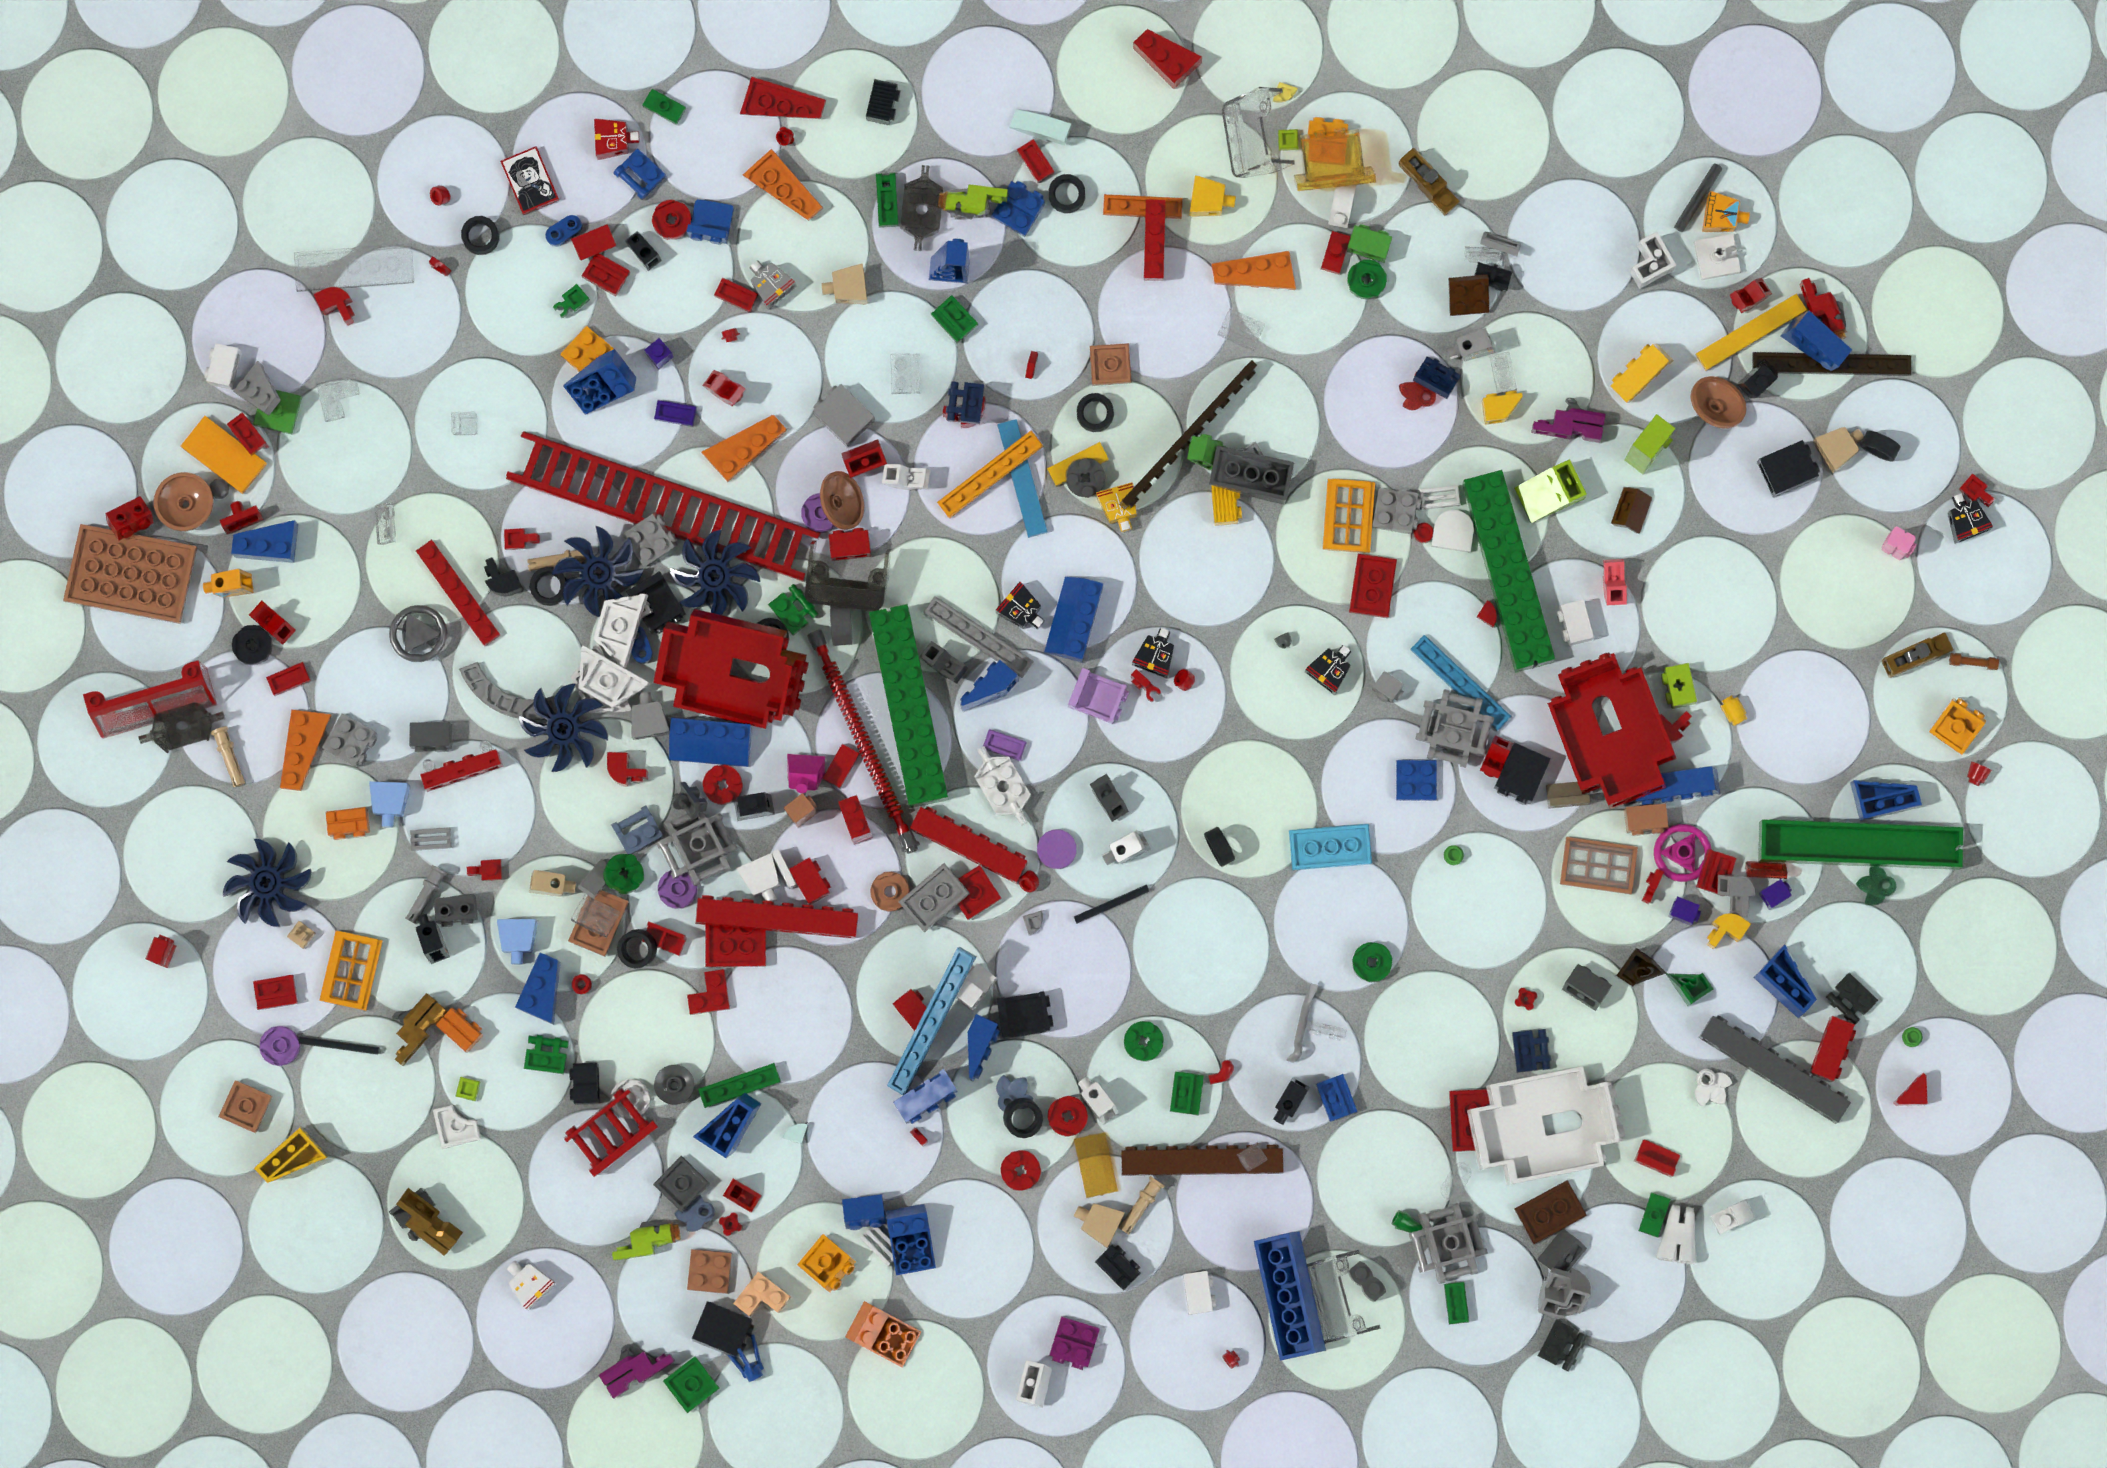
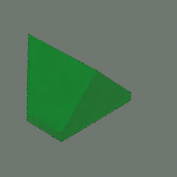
M1665 973L1687 1006L1713 990V987L1703 973Z

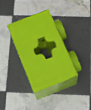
M1689 663L1665 667L1661 674L1663 685L1667 686L1668 693H1665L1667 704H1671V709L1696 704L1697 698ZM1676 682L1683 686L1680 691H1678V688H1674Z

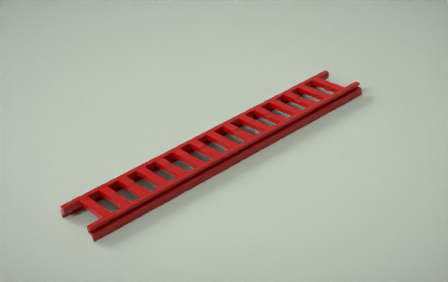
M525 431L522 432L521 438L533 441L535 444L523 476L508 471L506 480L633 524H638L645 519L642 516L654 483L664 486L665 488L656 510L657 515L660 514L662 517L664 516L672 491L675 490L683 493L672 526L665 525L667 530L672 531L677 539L686 541L689 538L692 544L702 547L705 539L698 537L709 504L713 503L721 506L711 533L722 529L727 512L731 509L739 512L728 545L738 542L747 515L758 519L749 542V546L752 548L747 550L746 553L743 552L736 556L735 559L804 582L806 574L791 569L803 535L819 539L821 533ZM544 445L553 448V452L541 482L531 479ZM561 452L572 455L559 489L550 486V482ZM582 458L591 462L580 492L576 495L568 492L579 460ZM600 464L608 467L609 470L598 500L594 501L588 499L587 495ZM620 471L628 475L616 508L605 505L616 473ZM637 477L646 480L635 513L631 514L624 511V508ZM691 496L702 501L691 532L687 533L679 529ZM768 522L777 526L765 559L754 556L765 523ZM784 528L795 531L784 564L780 565L774 563L773 559ZM718 544V553L722 554L726 546Z

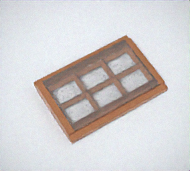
M1566 837L1560 885L1632 894L1638 847Z

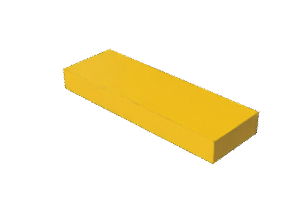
M1098 442L1047 468L1055 486L1057 487L1066 482V470L1071 462L1076 459L1092 458L1100 465L1109 461L1101 443Z

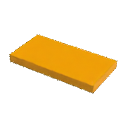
M206 416L201 419L180 446L241 494L247 490L267 465L256 454L251 456L242 443Z

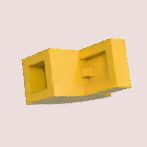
M1732 913L1719 916L1711 923L1718 929L1715 930L1713 928L1707 936L1709 940L1707 946L1714 949L1724 934L1739 942L1751 923L1741 916Z

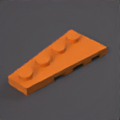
M772 149L743 174L744 177L808 221L823 209L820 203Z
M1289 251L1211 264L1214 283L1217 285H1242L1256 288L1268 287L1271 289L1296 290Z
M771 415L701 453L723 478L729 482L786 432L787 429L774 415Z
M291 709L280 783L281 789L301 791L311 768L310 765L317 753V748L331 719V714Z

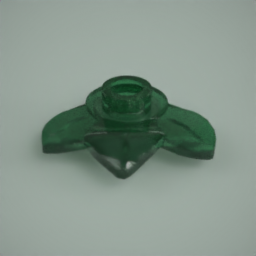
M1870 867V876H1864L1856 882L1857 887L1867 893L1865 905L1874 906L1881 904L1886 896H1890L1896 891L1897 884L1895 880L1887 876L1886 872L1880 867ZM1884 883L1890 884L1888 889L1883 888Z

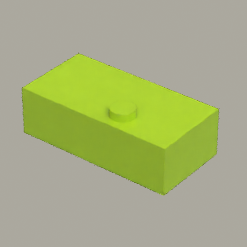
M1656 414L1633 443L1624 461L1644 474L1663 448L1667 449L1673 441L1671 436L1676 428Z

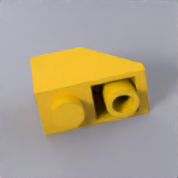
M1508 391L1505 395L1498 396L1497 393L1487 394L1486 398L1482 399L1485 425L1505 422L1522 400V393Z

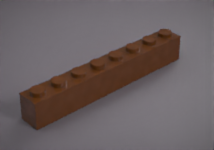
M1217 1145L1206 1146V1149H1198V1146H1186V1150H1178V1146H1166V1150H1158V1146H1146V1150H1138L1137 1147L1131 1146L1121 1150L1122 1176L1284 1173L1283 1148H1279V1145H1267L1266 1149H1259L1258 1145H1246V1149H1238V1145H1226V1149H1218Z

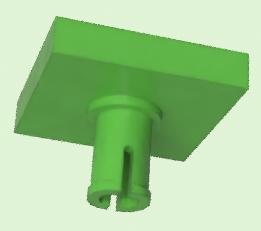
M276 390L281 401L269 416L257 408L253 425L292 435L302 396Z

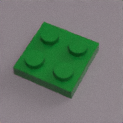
M696 1356L663 1380L687 1413L720 1389Z

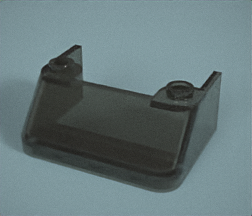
M813 540L810 543L805 586V598L808 602L877 611L883 606L889 578L891 549H887L885 552L884 568L873 569L869 574L868 582L829 578L830 570L827 563L815 560L817 540Z

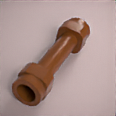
M1950 653L1949 665L1960 666V664L1987 667V670H1998L1999 659L1994 657H1988V659L1961 656L1959 653Z

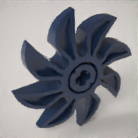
M595 526L598 539V553L593 555L591 543L582 537L567 538L564 542L578 550L585 557V560L579 562L572 556L562 558L554 566L552 575L570 571H581L580 576L569 578L565 582L563 587L564 602L568 606L576 593L585 584H588V588L582 596L583 604L592 615L600 617L597 601L598 589H603L605 600L620 599L624 596L611 587V582L616 581L624 587L633 585L641 578L644 569L615 572L617 566L626 565L631 560L633 554L632 542L628 537L618 552L608 559V554L613 548V540L605 529ZM596 567L602 570L599 576L593 573L594 570L596 571Z
M717 530L710 533L703 542L702 550L707 558L705 562L698 555L689 538H687L682 549L683 559L686 565L697 568L698 574L687 573L670 568L673 579L679 585L688 588L700 583L701 589L679 603L689 608L699 607L707 602L709 592L711 591L714 594L711 613L722 615L729 603L724 593L726 588L743 612L748 604V592L744 585L735 583L732 577H743L761 582L757 570L748 563H741L732 568L729 562L752 547L741 542L729 544L724 547L722 557L719 559L717 553L722 530ZM716 570V574H718L719 577L714 580V576L711 575V573L715 572Z
M576 683L563 686L555 695L554 702L558 710L557 713L553 712L548 704L542 688L537 691L533 702L534 710L537 715L547 719V724L519 715L520 725L527 734L536 737L546 733L549 737L540 744L524 749L527 754L538 758L545 757L551 754L555 744H559L560 750L552 772L561 771L571 763L574 755L570 743L575 744L585 767L587 768L591 764L594 757V747L590 740L581 737V731L608 741L607 730L600 721L590 719L581 722L579 720V716L604 706L600 701L593 698H584L577 701L573 712L568 711L567 707ZM561 723H563V726L565 724L568 726V728L566 729V733L564 732V730H560V727L562 726Z
M254 839L261 856L262 866L258 867L255 858L247 854H237L227 861L228 863L245 868L251 872V876L249 878L240 875L231 877L224 886L223 897L250 887V892L241 896L237 903V912L241 921L244 924L247 923L253 906L260 898L261 902L257 911L260 918L270 926L281 927L275 915L272 900L276 899L280 909L288 912H297L305 908L308 904L284 895L283 890L285 888L294 891L303 889L311 878L312 870L308 869L284 879V874L295 869L297 863V853L293 845L288 842L277 867L274 868L273 865L277 856L275 849L264 840ZM265 879H268V880L271 881V882L268 883V886H269V887H266V886L263 885V884L266 883V880H265Z

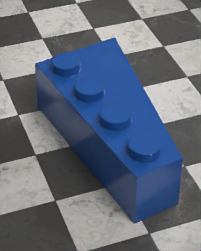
M1709 766L1661 773L1666 788L1636 799V802L1642 803L1643 806L1653 805V801L1668 803L1678 798L1688 800L1693 799L1695 796L1709 797L1713 796V794H1720L1717 769Z

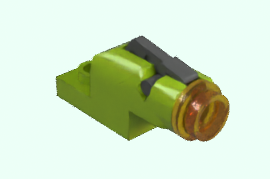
M968 184L967 194L965 192H940L938 208L956 216L973 219L975 215L985 214L987 199L998 204L1002 203V201L1007 202L1008 189Z
M642 1222L639 1228L630 1233L632 1249H629L628 1246L617 1247V1251L612 1252L613 1260L655 1255L654 1246L657 1248L681 1240L679 1224Z

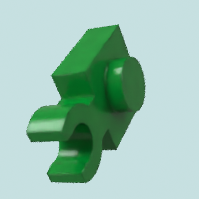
M575 284L562 295L565 301L556 303L553 308L555 311L560 307L564 308V311L560 314V317L564 318L568 315L569 309L576 312L590 299L578 284Z

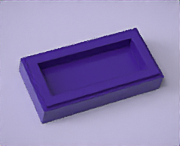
M658 400L654 420L693 427L697 407Z

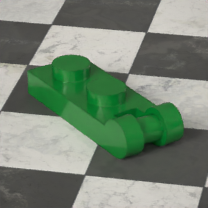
M892 172L889 175L876 173L879 228L899 226L896 173ZM890 182V187H883L882 183Z

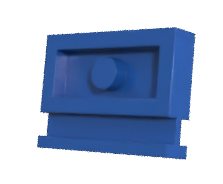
M1344 1074L1316 1084L1330 1122L1357 1112Z

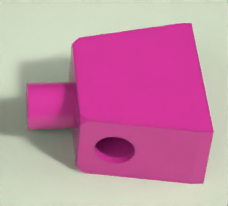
M787 754L788 787L796 789L801 794L806 793L807 790H817L825 774V756Z

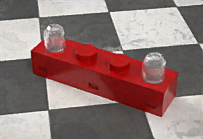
M483 740L479 745L482 753L480 755H466L462 757V761L456 763L454 760L448 761L443 764L444 767L436 769L433 760L426 759L423 762L425 773L420 774L424 788L429 792L501 768L503 764L499 752L496 749H492V745L488 740Z

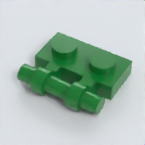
M792 584L788 588L792 593L789 598L783 592L771 601L768 606L794 636L809 624L804 618L807 614L814 619L819 613L815 610L816 606L806 599L802 589H798L795 584ZM797 600L804 607L800 612L793 604Z
M529 1035L528 1043L535 1044V1050L526 1049L524 1069L564 1074L567 1054L559 1053L560 1048H568L569 1041L561 1040V1037L553 1039L546 1038L544 1035ZM542 1045L553 1046V1051H541Z

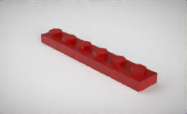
M431 539L417 549V554L484 647L500 636L499 632Z

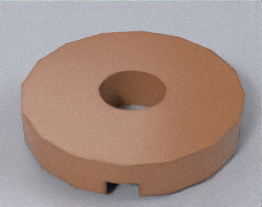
M884 872L878 875L870 889L874 904L879 909L887 912L903 908L899 901L910 892L907 880L895 872ZM889 886L896 889V894L893 897L885 895L884 891Z

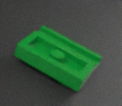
M953 295L931 313V316L956 343L978 326L976 320Z
M1175 1071L1170 1112L1199 1116L1204 1075Z

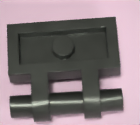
M1850 973L1834 987L1840 992L1837 997L1832 992L1826 996L1831 1002L1830 1005L1834 1008L1837 1007L1844 1014L1843 1017L1855 1025L1860 1020L1855 1013L1859 1010L1865 1015L1878 1001ZM1844 998L1853 1005L1851 1009L1842 1002Z
M1555 1320L1537 1356L1554 1365L1557 1364L1560 1358L1565 1361L1562 1369L1569 1372L1571 1366L1575 1365L1577 1361L1575 1358L1579 1350L1583 1349L1585 1345L1584 1341L1587 1335L1579 1332L1575 1339L1571 1337L1574 1331L1573 1328ZM1567 1343H1570L1573 1346L1569 1354L1566 1355L1563 1351Z

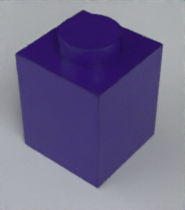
M660 338L644 349L646 355L658 370L674 358L672 352Z
M1779 879L1758 894L1767 908L1771 910L1791 897L1790 892L1792 889L1786 881L1783 882L1782 879Z
M1677 896L1668 917L1691 926L1693 922H1698L1701 911L1698 910L1700 905Z

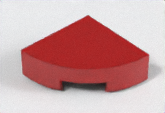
M432 256L429 260L431 268L444 276L450 274L451 270L438 259Z
M1031 351L1025 378H1033L1035 365L1038 360V352Z
M1487 600L1477 618L1493 628L1496 623L1497 614L1493 604Z
M914 1127L910 1131L922 1147L928 1143L926 1137L917 1128Z

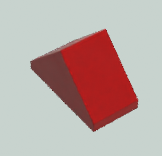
M1924 1073L1920 1074L1893 1104L1896 1106L1928 1104L1927 1076Z
M734 1178L723 1194L724 1197L751 1213L762 1196Z

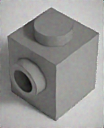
M1384 671L1372 687V690L1378 694L1377 697L1381 701L1392 703L1394 699L1398 701L1404 693L1402 690L1404 684Z

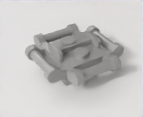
M1444 689L1440 704L1427 700L1424 701L1423 707H1425L1419 733L1416 734L1415 739L1430 743L1428 759L1433 760V758L1460 764V767L1466 768L1469 753L1485 757V746L1494 717L1479 714L1483 699H1473L1449 693V690ZM1447 700L1473 706L1474 710L1470 712L1446 706ZM1436 710L1438 714L1431 737L1427 735L1432 711ZM1477 721L1483 722L1477 748L1471 747ZM1437 746L1463 753V755L1461 757L1437 751L1435 749Z
M698 812V822L676 832L674 828L693 820L688 814L672 821L667 820L663 822L669 836L658 841L656 845L658 849L661 848L672 871L673 879L688 873L693 886H697L700 884V881L722 871L727 872L731 870L725 855L736 851L738 848L735 843L733 844L722 822L721 813L706 818L703 812ZM711 824H715L726 846L725 848H722ZM672 842L684 864L682 868L678 867L668 847V844ZM719 859L720 864L696 875L694 869Z
M1458 1203L1435 1212L1420 1213L1419 1220L1423 1230L1409 1233L1419 1261V1272L1435 1269L1438 1284L1466 1274H1477L1478 1269L1474 1257L1488 1254L1487 1249L1483 1246L1477 1225V1215L1463 1218ZM1453 1215L1455 1221L1431 1227L1429 1221ZM1467 1223H1469L1476 1251H1474ZM1424 1235L1433 1262L1427 1264L1420 1239ZM1467 1260L1468 1266L1443 1272L1442 1266Z

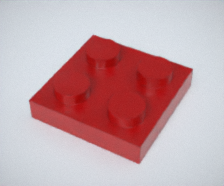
M980 865L958 878L970 892L958 904L967 920H970L1002 899Z

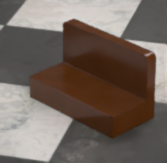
M1623 487L1611 524L1617 527L1628 528L1639 534L1652 497L1640 489Z

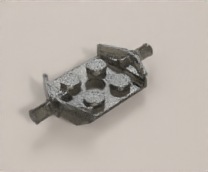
M925 165L921 166L920 178L904 184L900 229L914 237L913 250L917 251V248L918 251H922V241L924 238L933 236L940 231L943 187L929 178L930 166L926 165V172ZM925 205L928 210L925 214H919L916 211L917 207Z
M194 702L155 714L150 733L138 736L140 744L154 741L161 749L169 753V750L202 740L209 741L212 724L225 719L223 711L211 714L201 704ZM179 721H184L188 724V727L180 730L176 724Z

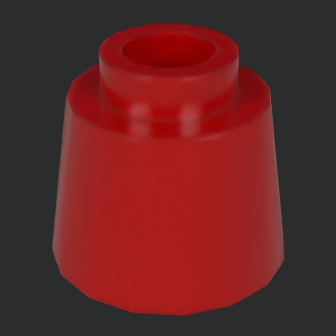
M1971 761L1967 774L1968 782L1980 786V783L1984 784L1992 770Z

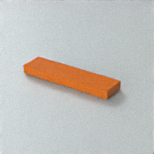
M1104 194L1103 215L1145 217L1146 199L1166 200L1165 218L1182 219L1183 198Z

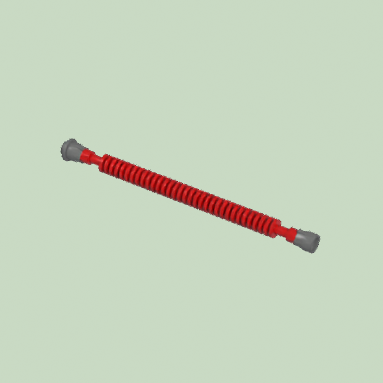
M822 630L813 631L807 635L813 649L816 650L818 657L821 656L824 663L822 670L824 675H827L826 679L829 680L828 684L833 689L834 697L838 698L836 702L839 703L838 706L841 708V712H844L842 715L845 717V721H848L846 724L850 726L849 730L851 735H854L853 739L856 740L857 748L861 749L859 753L862 754V759L865 758L863 761L867 763L865 766L868 768V772H871L869 775L873 777V784L878 786L876 790L879 791L880 799L884 800L882 804L885 805L886 813L890 814L888 816L889 819L893 818L897 825L896 830L902 846L901 851L907 852V854L913 853L918 850L917 846L920 843L916 841L912 831L903 822L901 814L904 812L899 810L901 805H898L897 796H893L895 792L892 791L891 783L887 782L889 779L886 777L887 774L884 772V768H881L883 765L879 763L881 761L878 758V754H875L874 745H870L872 741L869 740L868 732L864 731L866 728L863 726L864 723L861 721V717H858L860 714L857 712V708H854L855 703H852L853 699L851 694H848L849 690L846 689L847 686L845 681L842 680L841 672L837 671L839 669L836 666L837 663L830 660L829 650L826 646L827 642Z

